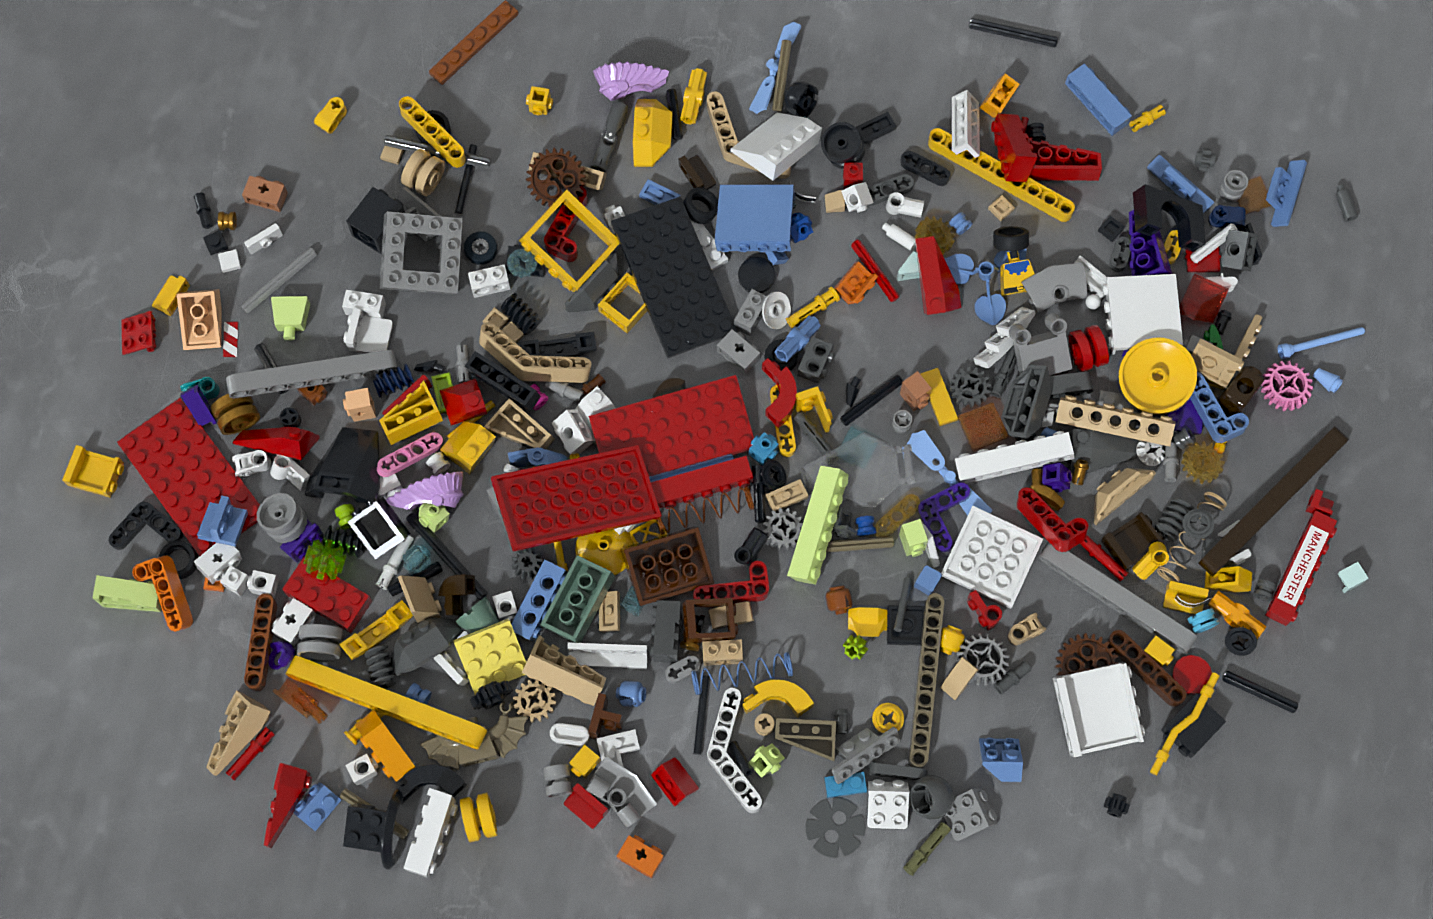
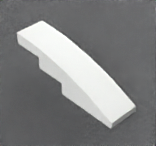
M1021 307L996 325L997 333L985 341L986 349L973 358L975 365L990 368L1014 345L1013 339L1009 336L1010 327L1014 324H1022L1027 328L1036 314L1035 310ZM1023 331L1017 334V338L1022 335Z

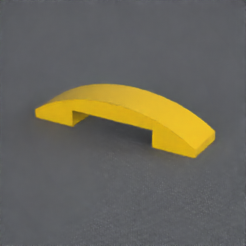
M401 600L387 610L386 614L358 634L355 633L340 643V646L350 659L353 660L363 655L370 648L380 644L407 623L413 615L408 606Z

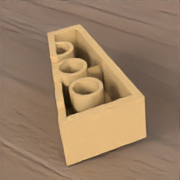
M539 635L522 673L531 679L544 683L548 687H553L568 696H573L585 704L594 706L598 693H601L604 687L606 677L587 665L580 666L576 658L571 655L565 656L558 652L559 648L554 644L549 646L544 643L545 639Z

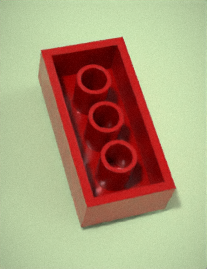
M303 557L282 589L287 596L298 600L313 609L317 614L351 634L373 602L366 593Z

